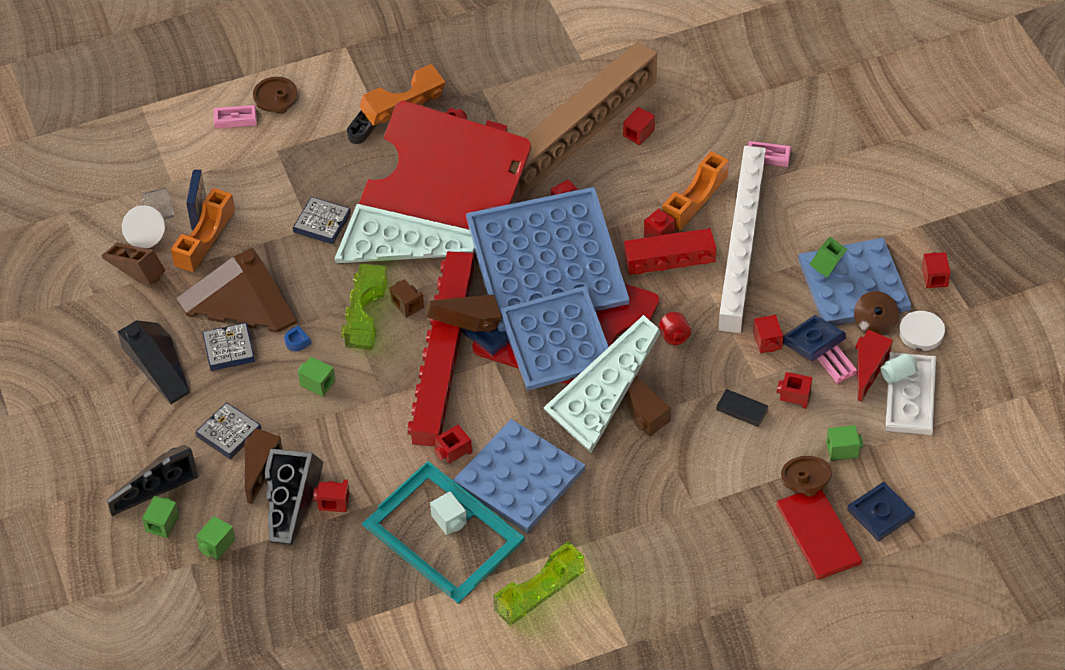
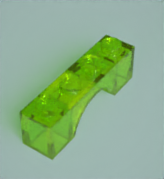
M360 264L358 272L354 273L353 285L355 287L354 290H350L349 302L351 304L350 307H346L345 320L347 322L341 328V338L345 339V347L373 349L376 335L375 318L367 315L363 310L371 301L384 297L388 281L386 266Z
M569 541L550 554L544 567L533 578L521 584H516L512 581L493 595L494 611L511 626L585 572L584 556Z

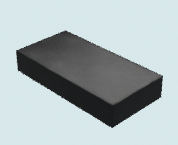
M726 389L717 404L716 410L759 427L768 411V405Z

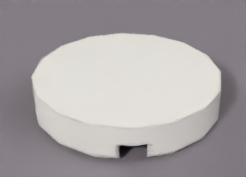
M146 205L136 206L124 216L122 234L132 246L146 249L153 248L164 238L166 222L163 215L155 208Z
M927 311L908 313L902 319L899 327V334L903 343L915 350L916 348L922 349V351L935 349L942 343L945 335V326L942 320L934 313Z

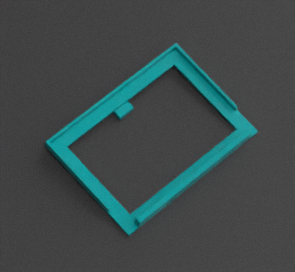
M429 461L424 463L379 504L378 509L362 523L363 527L457 604L525 541L523 535ZM428 478L446 493L451 492L457 501L463 505L462 507L466 511V519L468 521L475 515L507 540L502 547L458 588L379 524Z

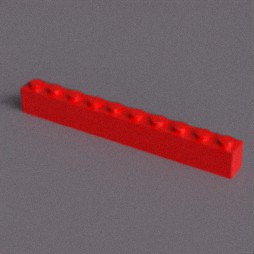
M447 251L446 259L441 261L440 271L443 273L442 277H438L437 280L439 294L434 295V300L469 297L474 272L473 253ZM430 319L432 328L427 330L426 335L428 348L424 347L423 361L425 363L424 366L420 365L419 379H421V382L416 384L415 397H417V402L412 403L411 415L414 417L413 421L408 423L407 433L411 435L412 444L436 447L435 437L443 432L462 330L461 327Z

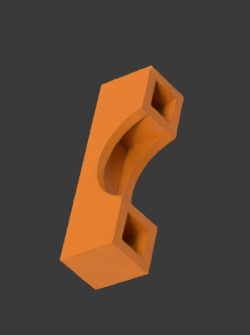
M429 64L414 71L411 81L412 88L409 91L391 93L379 87L362 96L360 109L373 126L380 122L385 123L391 118L398 102L407 101L421 106L430 99L440 97L446 82L435 67Z
M710 151L699 163L697 172L688 188L681 194L674 191L662 205V211L675 219L676 230L681 231L728 178V159Z
M212 188L202 203L201 216L193 232L188 236L181 234L171 248L175 267L194 273L235 212L231 193Z

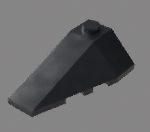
M136 320L117 331L121 348L170 405L190 393L171 336L159 323Z
M181 445L163 453L107 499V504L111 516L197 479L198 474L191 448Z
M270 449L265 468V479H267L268 483L266 497L269 501V541L272 543L293 545L313 498L314 488L319 484L324 463L313 453Z

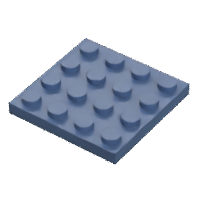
M884 238L843 245L848 250L828 278L809 265L818 250L799 254L798 261L819 316L828 323L840 325L855 322L854 307L856 302L862 295L871 291L884 292L892 297L897 304L899 313L910 311L911 303ZM875 308V309H874L875 314H877V315H881V314H882L881 309H879V308Z
M586 286L504 307L499 310L527 391L576 378L609 348Z
M510 419L453 481L487 508L528 533L585 471V464Z

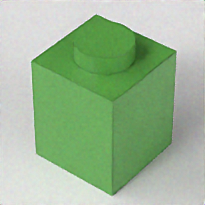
M829 236L809 265L828 278L848 249Z
M310 357L306 363L301 364L298 369L300 386L322 397L335 382L334 367L313 357Z
M855 425L827 429L826 444L830 460L858 458L859 449L863 448L862 435L857 433Z
M154 496L142 518L145 532L168 538L179 517L176 502L169 498Z
M215 516L196 535L200 552L217 560L235 541L233 526Z

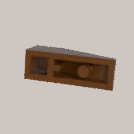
M117 242L101 255L104 260L138 282L146 284L155 283L159 280L160 275L166 271L154 250Z
M495 295L432 300L429 302L425 313L427 318L474 332L496 330L501 319Z
M635 376L625 395L636 427L651 436L671 421V407Z
M257 428L254 429L251 436L246 438L244 443L245 493L247 503L252 504L266 480L265 468L270 449L283 450L280 436Z

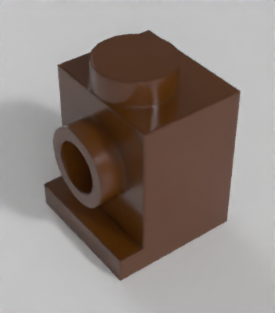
M405 279L389 287L391 302L405 318L424 308L423 293L421 291L418 292L413 285L410 286Z

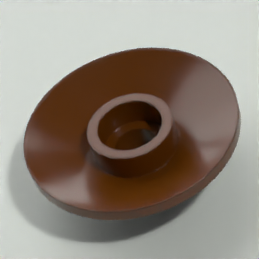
M871 291L865 293L855 304L854 319L858 327L865 333L871 330L884 335L890 332L898 322L899 310L897 304L892 297L884 292ZM875 308L881 309L882 314H881V315L875 314L874 309H875Z

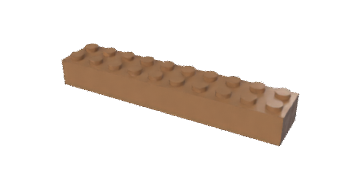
M637 41L633 46L628 47L620 57L614 59L607 68L601 70L593 80L587 82L580 91L573 94L567 102L557 107L555 112L548 118H544L541 124L534 130H530L525 138L531 142L532 148L513 197L514 201L518 202L656 83L657 53ZM513 161L510 173L516 174L519 166L518 162Z

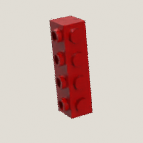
M711 228L624 241V259L629 275L685 268L701 264L706 265L716 262V245Z

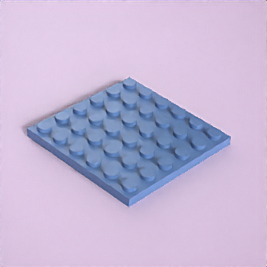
M595 187L466 213L468 227L487 294L495 295L499 310L504 307L586 286L595 311L629 304L627 290ZM500 319L497 326L500 332L506 331L502 319Z

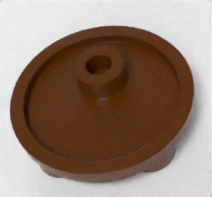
M284 77L266 78L260 81L253 90V99L258 108L278 114H284L297 98L296 85Z
M800 456L791 459L783 466L781 471L783 485L806 496L816 495L817 491L827 486L832 476L831 466L828 462L815 456Z

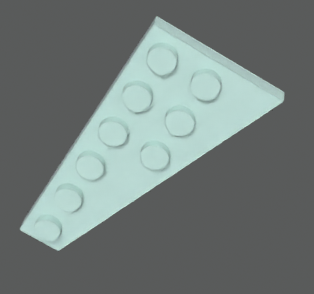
M357 204L334 260L336 263L437 258L446 257L447 251L473 253L474 255L475 248L470 230Z
M643 315L544 407L546 413L590 453H592L660 335L659 328Z

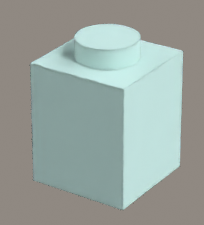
M451 492L430 502L431 516L446 535L461 530L467 524L466 511Z

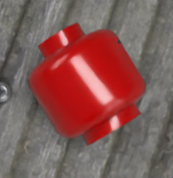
M667 313L659 322V330L664 340L670 345H680L687 341L691 335V327L682 313Z

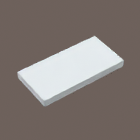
M890 352L889 360L894 359L904 353ZM907 354L915 359L917 363L916 372L914 375L897 383H888L885 431L932 435L936 356Z

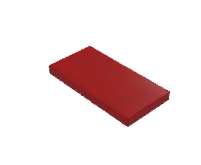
M822 489L817 491V494L814 496L798 493L777 501L776 506L817 580L862 564L860 555Z

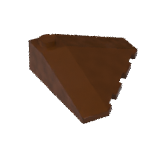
M253 248L233 256L176 298L186 316L195 317L196 313L208 315V320L225 323L226 319L238 321V324L247 322V327L255 328L256 324L269 326L268 331L276 333L297 323L266 266Z

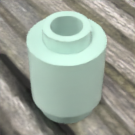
M904 353L885 362V365L881 367V373L887 383H897L914 375L917 363L913 356H908Z

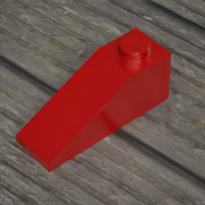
M868 330L864 337L860 336L855 346V349L858 350L857 400L860 402L863 401L880 373L881 367L885 365V362L890 357V352H892L893 340L871 330Z

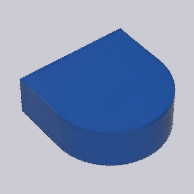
M299 325L289 330L284 336L285 346L290 351H300L312 344L311 339Z

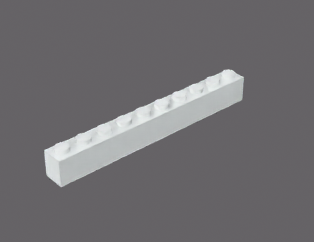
M744 146L719 314V331L741 333L765 164L766 148Z

